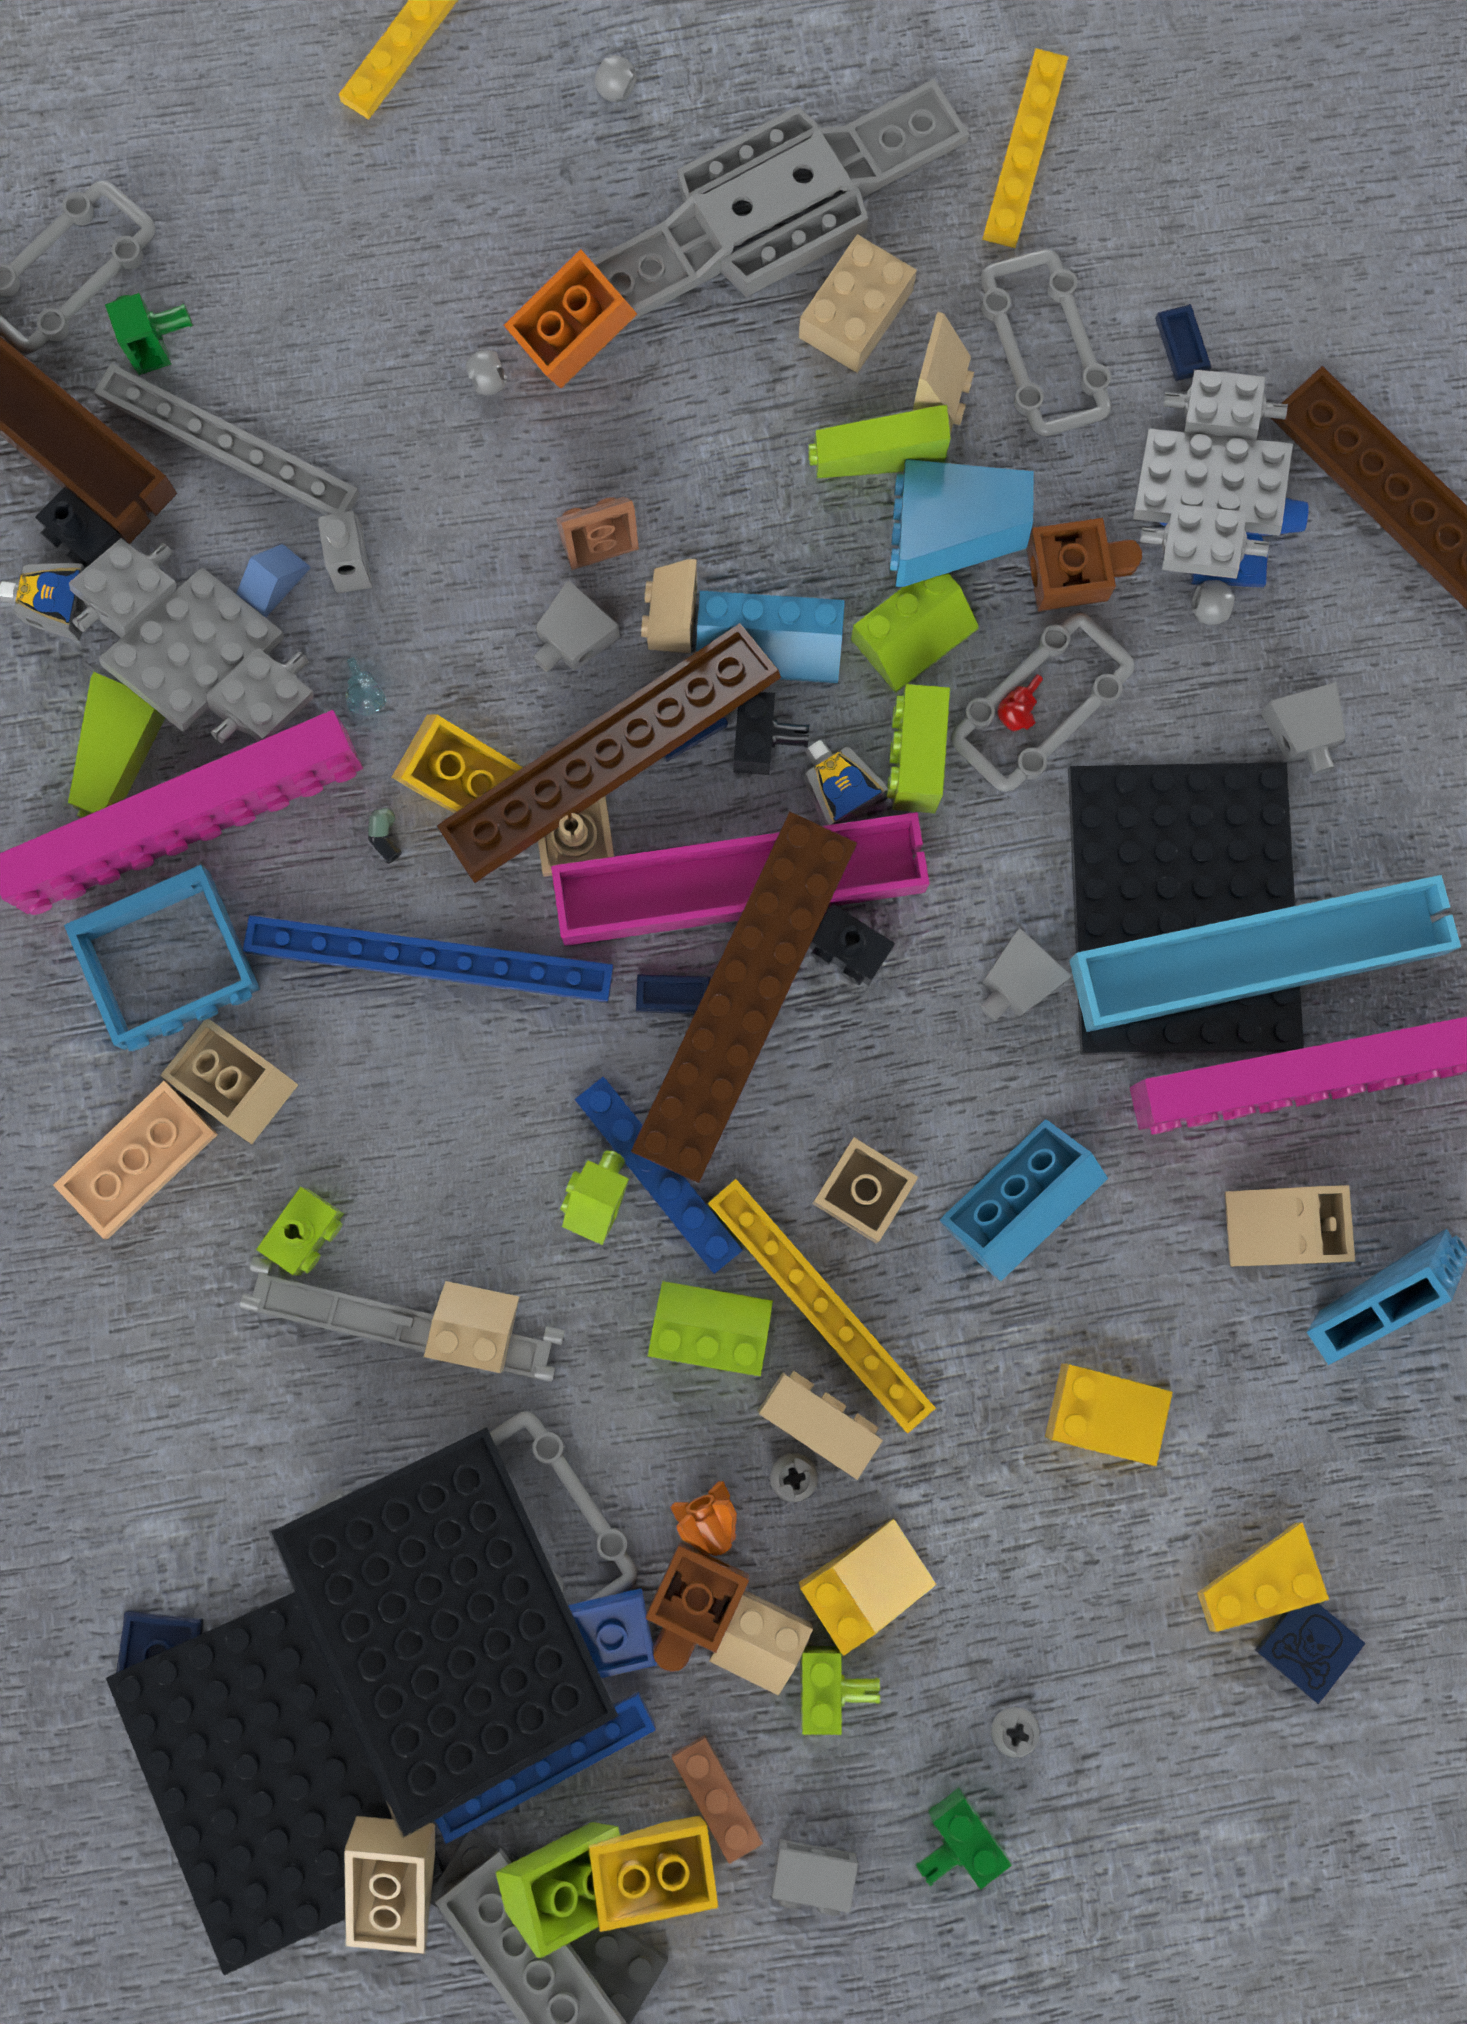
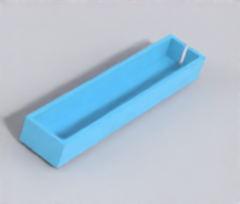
M1442 875L1078 952L1069 962L1086 1032L1443 956L1460 948L1461 944L1453 915L1444 916L1433 923L1431 921L1432 916H1436L1450 908Z

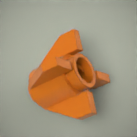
M718 1481L708 1492L709 1495L698 1497L690 1503L675 1502L670 1506L676 1520L679 1522L676 1529L681 1539L702 1553L713 1556L727 1552L732 1547V1542L736 1538L737 1513L730 1500V1493L724 1481Z

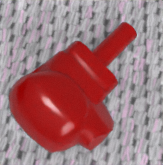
M1036 674L1027 687L1017 686L998 705V716L1010 731H1018L1022 728L1028 730L1036 723L1031 711L1036 705L1037 700L1032 694L1043 681L1040 675Z

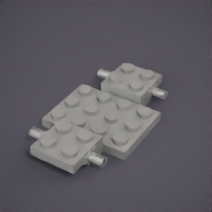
M1194 370L1192 386L1187 391V394L1165 392L1164 408L1184 409L1186 416L1185 431L1148 429L1133 518L1136 520L1168 523L1165 526V530L1143 527L1140 543L1162 545L1164 553L1162 570L1237 579L1239 565L1244 558V554L1267 557L1269 541L1247 539L1246 532L1280 536L1293 444L1257 440L1259 425L1263 421V417L1285 420L1288 404L1266 402L1264 395L1266 377Z
M121 538L69 582L70 591L83 600L87 606L86 610L73 619L75 626L78 629L80 628V631L85 632L88 627L99 619L121 637L120 640L99 657L100 665L182 731L187 729L209 708L224 720L217 728L211 731L213 737L220 743H224L236 730L251 735L259 742L275 735L313 699V691L296 677V674L305 665L309 664L305 655L302 656V653L298 651L285 665L276 662L267 655L284 639L283 631L203 567L177 589L176 581L159 568L164 561L173 555L171 549L164 543H161L160 546L147 556L138 552Z

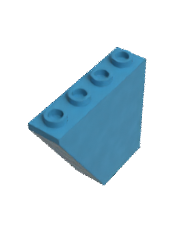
M906 459L904 473H897L894 492V495L901 496V498H895L893 520H899V523L893 524L891 545L898 546V549L892 548L890 571H896L895 586L905 587L1027 548L1033 524L1034 471Z
M1445 1229L1320 1310L1307 1330V1334L1327 1364L1330 1365L1452 1301L1467 1264V1249L1458 1236L1452 1237L1448 1230Z

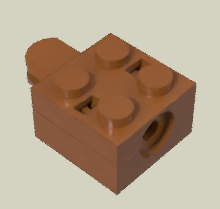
M1103 518L1032 528L1028 547L1026 548L1038 611L1106 602L1116 587L1115 578L1131 576L1136 572L1142 560V550L1135 540L1107 541Z
M679 1541L645 1619L662 1627L653 1649L654 1659L658 1666L670 1672L680 1671L688 1663L696 1644L715 1653L717 1652L750 1580L748 1573ZM728 1602L726 1610L723 1611L722 1609L725 1603Z

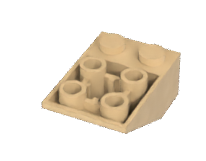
M1349 1185L1225 1192L1230 1267L1355 1262Z

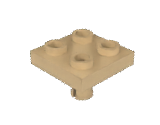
M606 796L578 815L571 813L572 819L569 820L568 815L560 819L559 827L538 841L544 877L552 876L551 866L614 857Z

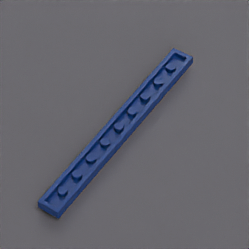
M251 915L248 918L243 952L252 955L609 1003L614 969L612 964Z

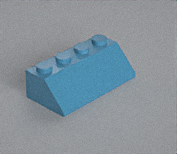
M700 591L696 652L741 623L779 670L780 680L838 683L845 600Z
M1045 1119L940 1219V1222L985 1269L1001 1282L1088 1199L1108 1177L1089 1150Z

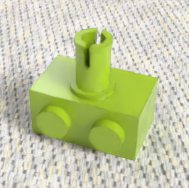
M609 1150L604 1151L599 1164L587 1160L581 1173L573 1172L566 1187V1192L568 1193L560 1209L565 1212L563 1228L601 1245L604 1244L617 1218L629 1178L618 1174L625 1163L624 1158L620 1154Z
M300 1187L256 1250L292 1275L301 1276L303 1272L308 1274L321 1257L317 1252L326 1240L331 1242L342 1228L343 1223L340 1222V1219L344 1213L311 1190Z
M805 1646L801 1655L802 1735H842V1707H845V1703L880 1704V1678H845V1675L842 1674V1653L837 1646Z

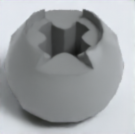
M613 55L610 58H605L599 66L594 80L597 92L607 101L617 103L621 100H626L635 86L637 74L634 65L626 57Z
M479 350L471 355L465 364L477 394L485 396L495 395L504 388L508 381L498 354L495 351Z
M1207 580L1197 586L1193 595L1191 610L1199 622L1205 625H1219L1229 619L1235 595L1231 593V588L1228 584L1220 580Z
M788 1453L779 1457L773 1464L770 1472V1485L774 1493L782 1500L788 1502H801L809 1498L815 1491L818 1483V1472L814 1463L807 1456L799 1453ZM791 1467H795L798 1473L804 1472L805 1478L799 1480L800 1486L797 1488H793L790 1482H783V1478L788 1476V1469Z
M1013 1706L1003 1709L996 1715L992 1722L991 1737L993 1744L999 1752L1008 1757L1022 1758L1033 1752L1039 1743L1040 1728L1037 1719L1031 1712L1022 1707ZM1019 1723L1024 1735L1023 1737L1016 1736L1015 1740L1012 1741L1006 1731L1008 1728H1015L1016 1724Z

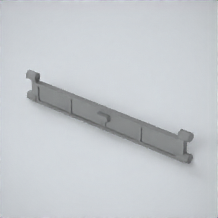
M256 1256L252 1258L250 1271L257 1272L258 1277L253 1295L246 1293L242 1295L240 1308L425 1352L434 1314L270 1276L273 1261ZM546 1326L543 1341L512 1333L503 1371L553 1382L556 1367L548 1366L547 1363L552 1343L562 1345L565 1330Z

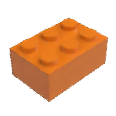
M580 249L503 326L543 373L559 388H562L637 313Z

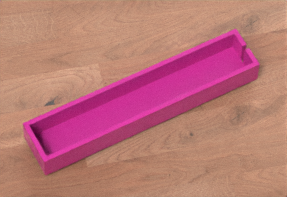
M330 710L1 852L0 896L2 900L12 906H16V908L26 914L37 915L50 910L52 904L64 898L65 900L79 898L86 893L87 888L97 884H111L120 879V874L131 869L142 870L154 864V859L166 854L168 856L180 854L188 849L189 844L200 839L202 841H209L217 838L222 834L221 830L233 825H247L256 819L255 816L267 810L270 812L279 811L287 807L290 800L299 796L310 797L316 795L323 790L322 786L334 781L337 783L348 781L356 776L357 771L364 768L346 728L334 710Z
M918 812L822 826L857 842L828 907H831L832 904L840 906L926 892L930 883L925 853L920 852L923 841ZM780 832L551 866L560 934L564 946L739 921Z
M1467 1017L1143 1079L1129 1087L1138 1129L1150 1128L1151 1135L1181 1128V1122L1185 1121L1187 1127L1191 1128L1219 1120L1218 1115L1221 1114L1223 1115V1120L1227 1121L1256 1113L1255 1108H1259L1260 1114L1282 1110V1108L1293 1106L1292 1101L1294 1100L1296 1107L1329 1099L1330 1093L1332 1100L1366 1092V1086L1368 1093L1390 1089L1403 1083L1404 1086L1438 1077L1443 1079L1462 1075L1467 1072Z

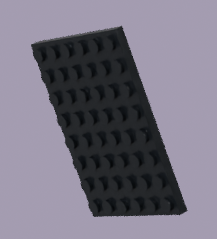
M1287 762L1069 767L1068 785L1076 953L1295 906ZM1300 986L1086 1032L1078 999L1080 1055L1278 1052L1304 1048Z
M487 1427L269 1532L401 1837L404 1838L618 1716Z
M295 1591L109 1675L106 1681L223 1975L234 1972L345 1920V1848L356 1817L394 1819ZM436 1848L433 1878L441 1875L444 1871Z

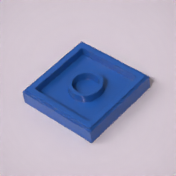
M642 1588L568 1605L601 1678L657 1665L654 1659V1648L649 1623L645 1619L647 1613Z

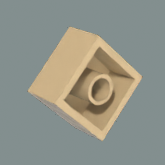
M854 1137L812 1204L872 1242L878 1243L919 1177Z

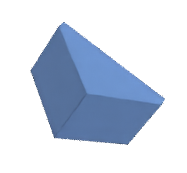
M278 545L250 557L236 595L266 618L309 571L310 566L285 545Z

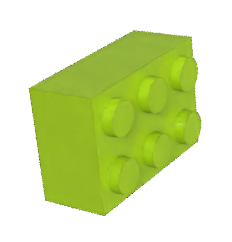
M906 684L903 696H896L892 713V728L898 729V731L893 733V741H891L889 763L895 764V767H891L886 798L893 799L892 810L936 813L943 796L950 687Z

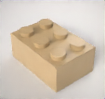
M857 234L801 315L799 338L858 373L913 292L917 270Z
M793 1371L790 1377L782 1372L758 1409L759 1414L858 1480L883 1441L876 1435L879 1427L858 1413L854 1419L843 1413L847 1406L827 1392L821 1398L810 1391L814 1384L797 1372Z

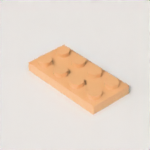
M163 1081L53 1186L103 1239H109L218 1134L169 1082Z

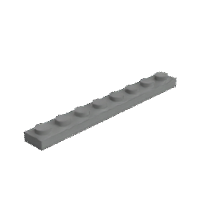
M112 363L93 392L97 399L324 515L351 511L360 496L358 488Z

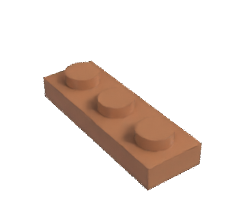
M706 1735L673 1753L671 1758L727 1862L730 1864L762 1845L763 1840Z

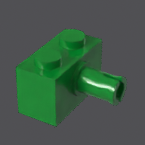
M140 293L123 295L115 301L105 304L117 342L138 376L172 365L163 335L193 326L184 303L156 314L153 311H149Z
M957 1788L928 1811L933 1824L943 1836L942 1841L944 1843L921 1862L915 1864L922 1877L926 1878L925 1881L930 1887L956 1865H959L960 1867H965L981 1890L1012 1866L1006 1852L960 1788Z

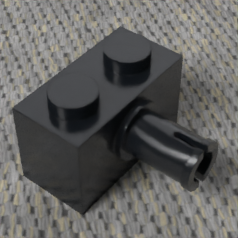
M66 487L35 516L44 527L40 533L56 548L61 544L70 551L66 556L73 563L82 564L85 568L122 538L115 529Z
M758 693L740 705L737 710L733 772L769 775L771 748H775V744L804 746L808 748L810 724L777 723V719H774L775 693Z
M832 904L822 919L809 948L812 949L810 954L821 963L829 966L832 962L842 968L843 972L841 974L856 985L864 982L869 986L891 953L895 943Z

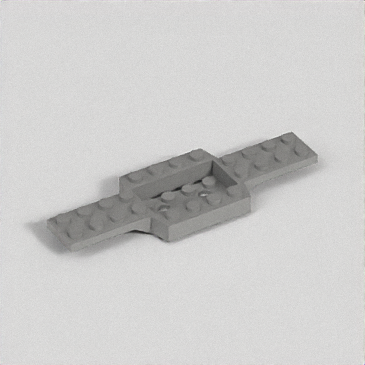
M935 79L845 126L821 128L797 106L677 169L678 188L683 204L664 222L591 261L636 311L637 315L631 321L721 273L745 297H748L853 241L857 234L860 236L866 234L868 215L862 198L967 143L969 132ZM800 168L808 169L812 172L813 179L805 184L798 183L793 178L794 172ZM839 190L841 191L842 195L733 252L734 246L743 244L745 240L764 230L773 228L775 224L794 214L801 213L807 207L824 198L833 196ZM744 200L749 202L753 209L748 215L739 216L732 210L734 203Z

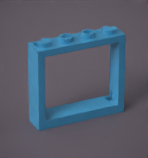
M202 865L191 868L64 925L113 1045L123 1050L136 1051L149 1045V1039L160 1034L169 1036L178 1033L184 1029L183 1024L196 1018L198 1021L209 1019L218 1014V1008L229 1003L233 1006L245 1003L253 997L252 993L261 990L246 954L243 952V947L212 875ZM203 891L241 981L128 1030L91 940Z

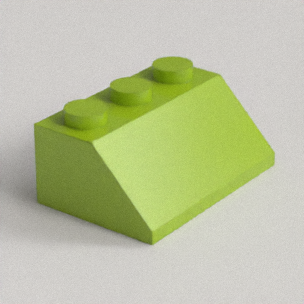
M949 573L902 587L853 625L851 640L892 690L897 693L906 684L910 683L977 631L979 626L961 587Z
M662 1281L647 1357L761 1377L773 1300Z
M590 1822L495 1871L505 1912L537 1958H543L599 1927L588 1846L620 1836L618 1826Z

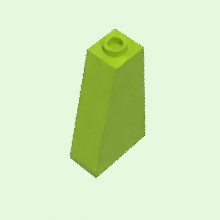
M947 405L815 430L814 444H808L809 465L816 466L817 478L904 472L906 459L945 463L951 440Z
M93 672L90 678L68 803L79 811L77 814L79 818H83L126 798L165 720L162 714L126 685L96 672Z

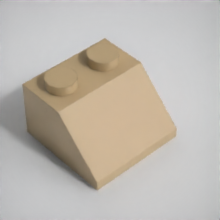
M687 559L655 568L653 581H646L645 603H650L649 616L643 615L641 637H647L648 650L691 654L698 587L697 559Z
M445 1281L432 1319L424 1357L497 1373L503 1372L520 1296Z
M745 1590L717 1652L712 1653L709 1662L779 1696L799 1662L813 1631L812 1624Z

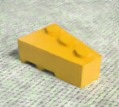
M1303 1522L1292 1524L1284 1532L1257 1549L1256 1552L1238 1565H1235L1197 1592L1209 1631L1219 1632L1329 1600Z

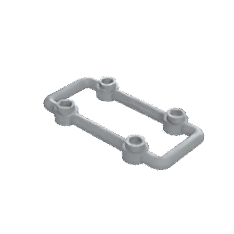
M99 181L91 185L84 193L72 192L68 194L62 203L64 212L9 265L0 264V296L12 297L19 290L20 280L18 277L73 224L84 226L92 221L94 216L93 205L102 196H106L141 227L133 237L122 236L116 239L111 249L113 256L58 310L54 308L43 310L37 317L38 329L29 338H25L0 315V334L18 350L31 353L40 349L48 340L62 341L65 339L69 331L68 320L122 268L136 269L140 266L143 260L142 249L155 236V224L146 213L110 182Z
M1049 249L1038 250L988 265L982 271L980 277L985 293L981 310L988 320L995 322L1017 386L1014 399L1016 410L1020 414L1027 416L1032 430L1040 436L1055 435L1105 419L1111 410V401L1107 392L1111 375L1104 365L1097 364L1073 296L1077 287L1075 274L1070 270L1064 269L1058 254ZM1043 264L1048 265L1051 274L1047 287L1048 294L1054 301L1061 302L1084 368L1080 381L1081 388L1087 395L1094 396L1097 405L1096 408L1047 422L1043 420L1040 411L1044 400L1043 391L1038 385L1030 383L1007 316L1011 304L1010 296L1005 290L997 287L994 279Z
M1076 613L1068 617L1061 625L1055 624L1045 628L1040 637V646L986 698H975L970 701L965 710V719L952 732L951 741L954 748L1000 791H1013L1026 779L1031 780L1041 776L1047 766V758L1101 705L1108 706L1115 703L1121 695L1122 684L1134 672L1135 664L1132 656L1087 614ZM1080 627L1120 667L1113 674L1099 676L1092 685L1091 696L1038 748L1023 750L1017 759L1016 769L1008 777H1005L965 738L974 729L980 730L988 727L995 716V708L1010 692L1014 691L1049 656L1055 657L1063 654L1070 643V635Z
M530 1412L517 1413L490 1431L491 1437L497 1446L523 1427L527 1428L534 1439V1456L540 1462L551 1464L597 1534L596 1546L598 1553L606 1560H614L622 1572L619 1578L586 1601L629 1590L636 1582L637 1568L626 1551L628 1539L622 1530L609 1526L562 1455L564 1451L562 1438L557 1433L547 1432L539 1418ZM554 1573L555 1578H556V1580H557V1582H558V1584H559V1586H560V1589H561V1591H562V1593H563V1592H564V1583H563V1580H562V1578H561L558 1574H555V1573Z

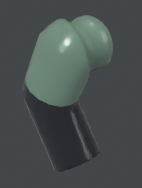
M384 807L380 810H374L369 816L368 840L389 864L395 861L402 852L388 837L389 827L393 825L395 815L391 809Z

